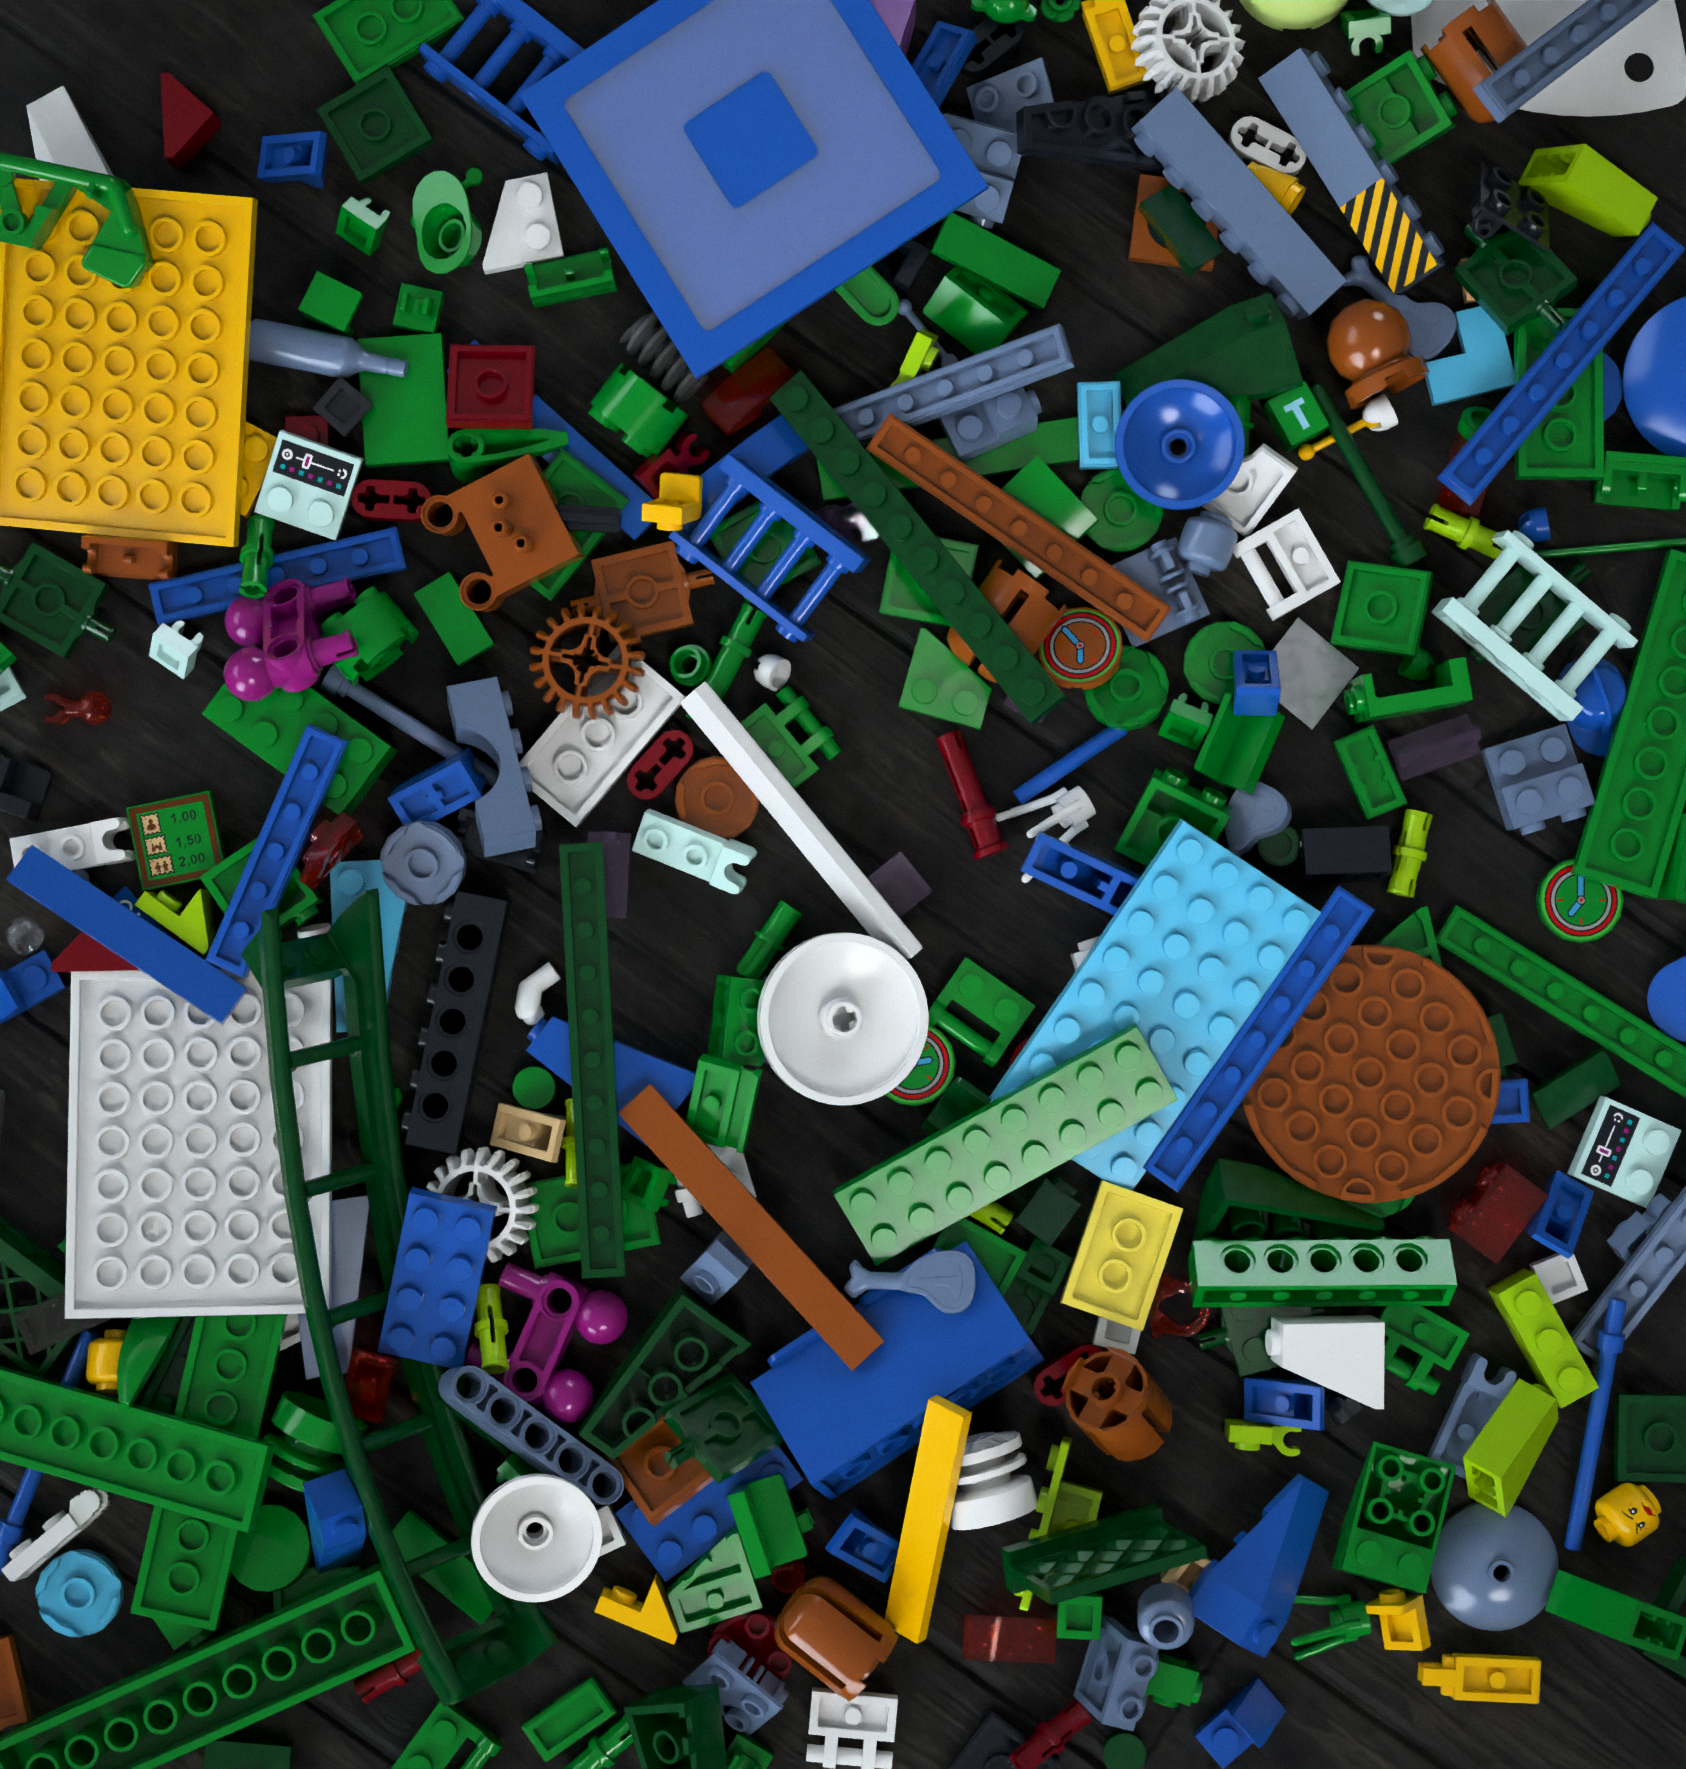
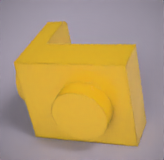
M674 472L662 473L660 475L659 498L642 504V521L657 522V529L679 531L683 529L684 524L700 519L702 514V476Z
M1391 1588L1380 1591L1377 1599L1365 1605L1367 1614H1379L1385 1650L1423 1651L1431 1646L1423 1595L1405 1594V1590L1402 1588Z

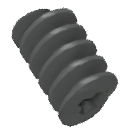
M653 311L638 319L624 333L619 343L628 342L626 350L630 355L640 354L638 363L642 368L652 366L650 376L653 380L664 378L661 388L665 393L676 390L673 401L678 405L694 395L704 385L709 375L705 374L698 380L694 377L663 325L660 326L657 323L659 319Z

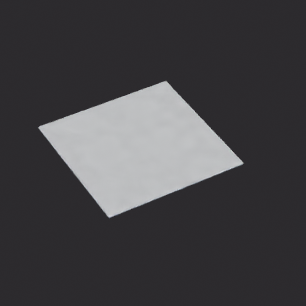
M1298 617L1273 649V651H1277L1281 685L1279 703L1313 730L1358 671L1359 667Z

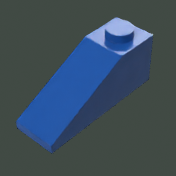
M1040 831L1020 868V871L1112 915H1115L1141 877V875L1112 861Z
M345 1468L303 1483L314 1561L318 1574L359 1560L366 1537L363 1505Z

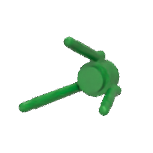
M1349 1593L1337 1596L1296 1594L1294 1600L1296 1604L1336 1606V1610L1329 1611L1331 1627L1291 1639L1290 1643L1292 1646L1326 1639L1294 1654L1295 1660L1300 1661L1340 1644L1357 1641L1360 1636L1371 1634L1370 1617L1366 1613V1604L1363 1600L1352 1602Z

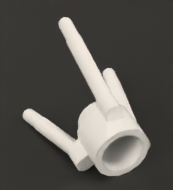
M1076 786L1070 791L1063 787L1051 795L998 813L995 819L1000 822L1057 803L1051 807L1053 815L1028 830L1026 835L1028 838H1033L1037 836L1039 831L1044 832L1055 824L1060 823L1064 829L1071 826L1059 838V840L1069 843L1079 832L1089 827L1086 820L1094 816L1096 811L1089 797L1080 786ZM1025 873L1021 880L1027 883L1033 877Z

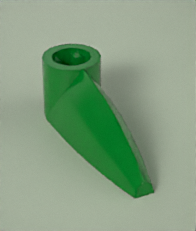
M461 429L451 434L447 440L446 449L451 470L456 479L463 483H472L484 477L489 467L507 465L526 454L539 457L568 446L569 438L568 432L546 429Z
M183 1316L132 1317L123 1340L117 1369L118 1399L123 1407L129 1409L166 1352Z

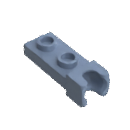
M1473 1353L1466 1364L1460 1378L1462 1381L1427 1456L1428 1458L1455 1465V1475L1466 1479L1463 1456L1507 1396L1517 1378L1515 1371L1504 1366L1498 1370L1497 1375L1493 1379L1486 1380L1484 1373L1488 1363L1484 1357L1477 1353Z

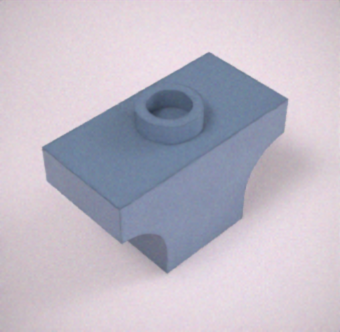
M723 1229L683 1273L680 1279L712 1306L741 1279L753 1261Z

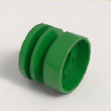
M284 1392L271 1420L275 1426L286 1434L267 1433L262 1440L275 1444L268 1476L291 1489L304 1492L303 1483L343 1468L347 1472L345 1462L335 1455H342L327 1401L300 1392ZM354 1414L360 1437H362L367 1425Z

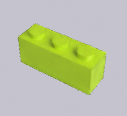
M1523 1268L1487 1288L1540 1385L1547 1388L1551 1395L1557 1399V1406L1562 1409L1599 1388L1536 1273Z

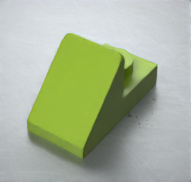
M199 889L183 912L179 910L183 904L166 891L161 890L159 894L144 891L135 903V906L202 955L207 956L216 936L211 896L208 889Z

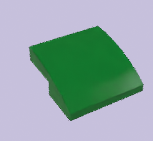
M1038 455L1002 488L1004 492L1077 542L1099 522L1094 514ZM1004 545L1037 580L1045 573Z

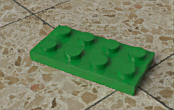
M1580 308L1556 309L1569 321ZM1540 317L1529 320L1514 331V386L1558 335L1553 334L1552 330ZM1603 348L1515 452V480L1600 481L1604 478Z

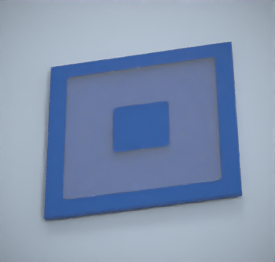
M658 0L519 94L697 380L989 189L982 175L870 0Z

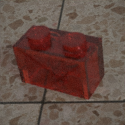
M1497 1162L1494 1167L1490 1164L1480 1173L1475 1181V1185L1478 1187L1468 1201L1462 1199L1456 1205L1449 1216V1219L1453 1222L1447 1228L1448 1231L1477 1253L1495 1264L1499 1263L1549 1196L1508 1164Z

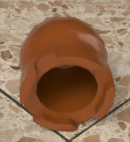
M1363 299L1351 303L1330 324L1326 339L1330 362L1339 375L1352 381V386L1344 392L1351 410L1365 407L1372 400L1371 396L1387 388H1390L1392 395L1424 379L1426 377L1425 374L1430 372L1423 356H1409L1412 338L1406 319L1396 307L1381 301Z

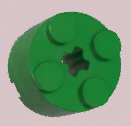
M622 362L592 399L590 404L593 407L588 412L607 429H611L616 434L620 429L623 430L625 434L621 440L634 451L648 459L653 454L656 456L660 454L689 416L679 406L645 379L637 376L632 369Z
M374 586L362 592L354 601L356 606L345 615L337 612L330 616L320 627L324 632L321 638L336 635L348 629L352 631L358 645L359 656L349 657L333 664L353 687L358 686L359 676L367 682L388 668L404 654L399 646L406 638L413 644L419 635V631L386 592H379Z

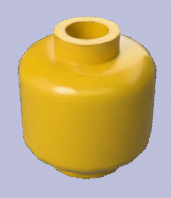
M105 1330L104 1338H98L89 1343L86 1379L89 1383L96 1385V1392L118 1394V1361L127 1330Z

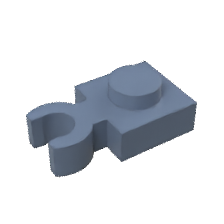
M1661 1193L1649 1202L1646 1211L1642 1215L1636 1211L1628 1220L1621 1222L1615 1228L1613 1235L1607 1240L1608 1244L1624 1263L1628 1261L1672 1204Z

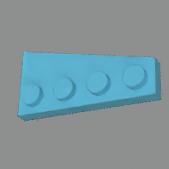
M382 861L329 862L332 926L340 915L365 890L377 888L379 891L386 998L388 1002L393 978L392 972L395 957L398 954L401 939L400 933L408 902L397 897L386 885L382 872H384ZM343 975L334 978L336 1033L347 1032Z

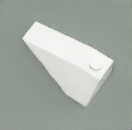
M64 86L26 105L35 158L37 160L114 176Z

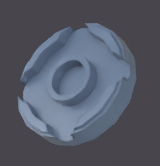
M417 820L403 824L387 838L381 850L380 862L382 861L384 871L382 875L386 885L397 897L413 905L422 906L423 904H438L445 901L457 891L466 875L467 858L462 843L450 829L437 822Z

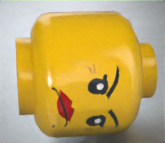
M1623 1482L1596 1501L1595 1512L1597 1519L1594 1521V1525L1607 1542L1610 1543L1614 1540L1624 1547H1630L1658 1528V1514L1661 1513V1507L1656 1497L1646 1486L1642 1484L1636 1486L1630 1482Z

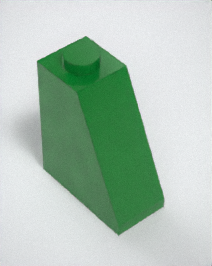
M1558 1569L1555 1581L1550 1589L1545 1611L1625 1644L1678 1661L1686 1638V1617Z

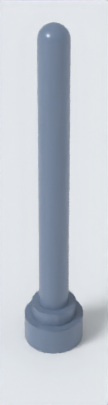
M334 664L320 685L321 690L334 698L338 695L343 699L347 696L446 759L464 750L358 683V686L353 687ZM475 757L474 763H472L477 776L484 774L486 784L493 787L498 779L499 772Z

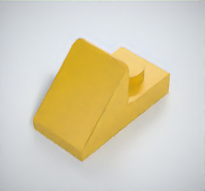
M657 1572L644 1603L637 1601V1594L620 1586H614L612 1590L606 1587L603 1588L594 1612L672 1645L675 1644L679 1627Z

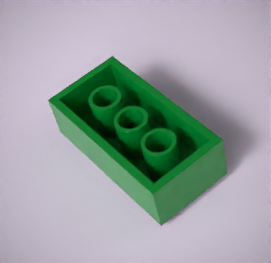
M224 683L202 712L203 716L283 775L288 770L307 724H313L350 741L323 803L336 814L345 818L350 817L399 751L312 686L299 692H286L282 688H275L271 695L260 701H244L236 698Z

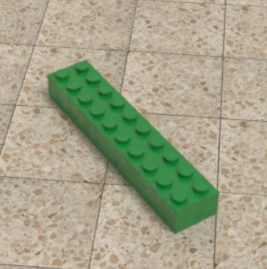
M379 1563L0 1735V1769H153L415 1651L418 1645L398 1605L383 1566Z

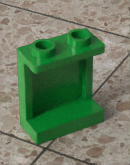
M1466 657L1449 659L1431 668L1434 689L1380 698L1375 695L1372 674H1362L1348 682L1349 690H1344L1346 712L1348 715H1354L1355 724L1454 708L1473 700Z

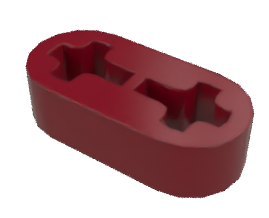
M369 479L356 485L353 489L351 500L354 509L365 519L417 523L422 522L420 515L423 505L417 506L416 513H411L407 505L397 504V499H410L412 492L417 491L418 496L426 501L432 497V494L424 485L418 482ZM371 489H375L379 497L389 498V503H376L374 510L369 511L368 506L361 502L362 497L369 496Z
M680 730L666 731L635 763L627 777L628 788L635 797L646 801L658 798L687 767L694 757L695 750L689 736ZM669 739L674 743L680 739L685 741L682 747L686 753L684 758L680 760L674 756L664 766L660 761L668 752L664 746ZM658 765L661 771L654 778V782L658 785L656 789L651 791L645 788L642 792L638 791L637 787L640 782L636 778L637 774L640 771L648 774Z
M1083 1342L1043 1366L1036 1372L1033 1378V1390L1037 1399L1047 1406H1058L1065 1403L1064 1382L1059 1385L1061 1393L1054 1397L1051 1392H1046L1045 1394L1041 1392V1389L1045 1387L1043 1379L1050 1375L1056 1380L1068 1373L1070 1368L1080 1358L1079 1355L1083 1352H1087L1091 1357L1096 1353L1104 1351L1092 1342Z

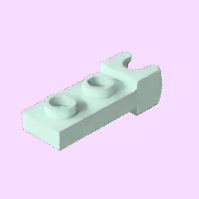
M650 808L644 812L631 850L710 882L711 886L731 894H739L747 883L745 876L735 872L732 863L746 866L757 855L756 849L734 839H724Z

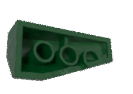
M1267 293L1225 308L1114 374L1113 381H1120L1121 399L1125 407L1127 408L1130 402L1145 389L1157 383L1174 379H1188L1204 383L1220 392L1224 397L1247 395V400L1265 399L1303 386L1302 376L1286 322L1272 294Z
M1219 1158L1203 1184L1193 1241H1200L1209 1237H1216L1222 1240H1244L1250 1237H1260L1265 1240H1287L1292 1237H1304L1307 1240H1329L1340 1236L1347 1237L1350 1240H1371L1379 1236L1385 1224L1384 1219L1308 1188L1301 1183L1259 1165Z

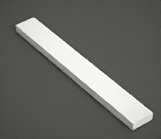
M703 682L693 690L680 704L869 935L894 948L906 960L915 956L923 948L920 942L709 684Z

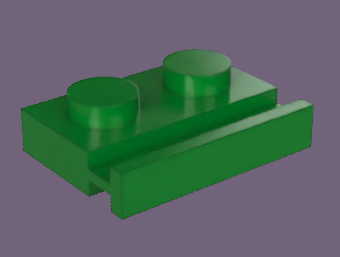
M702 1054L698 1060L686 1123L705 1143L721 1148L728 1146L737 1149L736 1152L743 1153L747 1147L763 1070H750L744 1068L743 1064Z

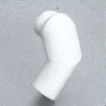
M550 962L529 975L518 986L515 1012L517 1017L523 1019L528 1025H535L544 1017L545 1012L540 1005L542 992L561 979Z

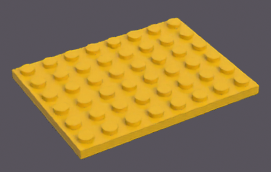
M15 178L14 184L19 201L29 222L34 215L35 205L41 206L56 182ZM132 188L151 251L153 267L143 274L144 278L137 288L129 289L123 288L83 268L82 259L111 211L95 200L87 198L83 192L77 189L41 250L0 242V525L238 547L258 199Z

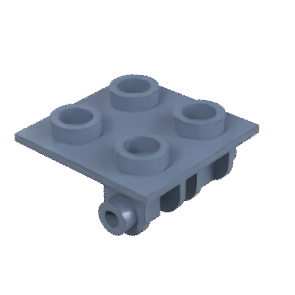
M1042 57L966 88L975 121L1017 132L1016 112L1021 108L1055 102Z
M1176 537L1159 541L1151 545V548L1112 565L1172 607L1149 641L1210 615L1193 574L1184 569L1186 562L1176 554L1178 544ZM1123 627L1131 646L1137 647L1146 643Z
M721 1638L711 1651L713 1654L688 1675L682 1683L686 1686L718 1683L721 1712L725 1717V1721L730 1727L744 1732L749 1737L784 1707L782 1704L788 1697L789 1692L784 1689L785 1683L770 1671L765 1672L759 1683L756 1684L765 1667L760 1665L749 1678L746 1674L755 1659L751 1656L739 1670L738 1668L747 1656V1653L732 1640L726 1642Z

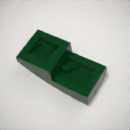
M1034 1238L1030 1244L1026 1257L1003 1297L1029 1337L1032 1336L1050 1298L1054 1296L1073 1259L1037 1238Z

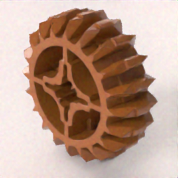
M583 603L578 604L577 618H573L567 608L561 609V616L565 621L563 624L559 625L555 619L549 617L546 622L554 629L553 633L550 636L540 630L536 633L537 638L546 642L544 649L537 646L530 648L531 654L542 657V662H535L529 665L530 671L544 672V676L533 682L534 686L540 689L549 685L551 688L544 694L543 700L550 703L559 696L560 700L557 703L556 711L562 714L568 709L570 703L573 704L572 717L575 719H580L584 707H588L590 719L597 720L599 715L598 706L600 705L603 706L607 715H613L615 711L610 701L616 698L625 707L629 704L628 699L621 694L625 687L633 693H638L640 689L635 683L629 681L631 675L637 677L645 676V670L633 667V661L645 660L646 654L643 651L632 652L631 650L632 647L642 642L639 635L625 637L633 627L628 620L615 627L619 619V613L615 610H612L605 620L602 619L604 611L603 606L600 604L594 606L592 616H588L587 608ZM588 627L587 634H584L582 643L577 648L572 650L557 649L561 641L568 634ZM601 629L612 634L618 642L622 654V662L614 661L602 655L600 651L601 640L599 639ZM592 649L595 652L592 657L608 666H590L587 673L583 674L580 671L584 667L572 659H567L568 657L577 659L579 657H586L588 651ZM554 662L563 663L573 668L575 672L574 684H576L574 695L568 693L559 683L554 670ZM601 674L619 675L609 689L598 695L587 697L588 691L592 688L593 681L597 676Z

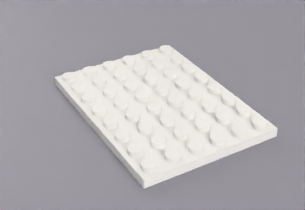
M219 969L248 990L223 1026L140 970L71 972L65 1319L306 1314L284 1198L270 1085L263 992L251 971L248 977L243 978L225 969ZM333 979L285 989L290 1051L332 1041ZM332 1059L298 1067L292 1072L305 1181L332 1173ZM332 1191L314 1196L308 1201L327 1309H331Z

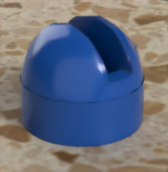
M1545 506L1532 508L1525 511L1519 517L1517 523L1520 529L1519 532L1528 537L1532 542L1551 539Z

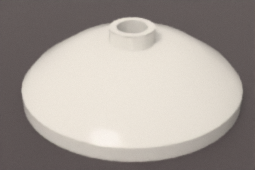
M528 1474L514 1478L499 1486L480 1506L471 1530L473 1559L483 1579L500 1594L523 1602H545L559 1598L574 1590L593 1570L602 1545L601 1522L591 1499L572 1482L550 1474ZM534 1522L542 1525V1528L536 1533H530L526 1530L528 1525Z

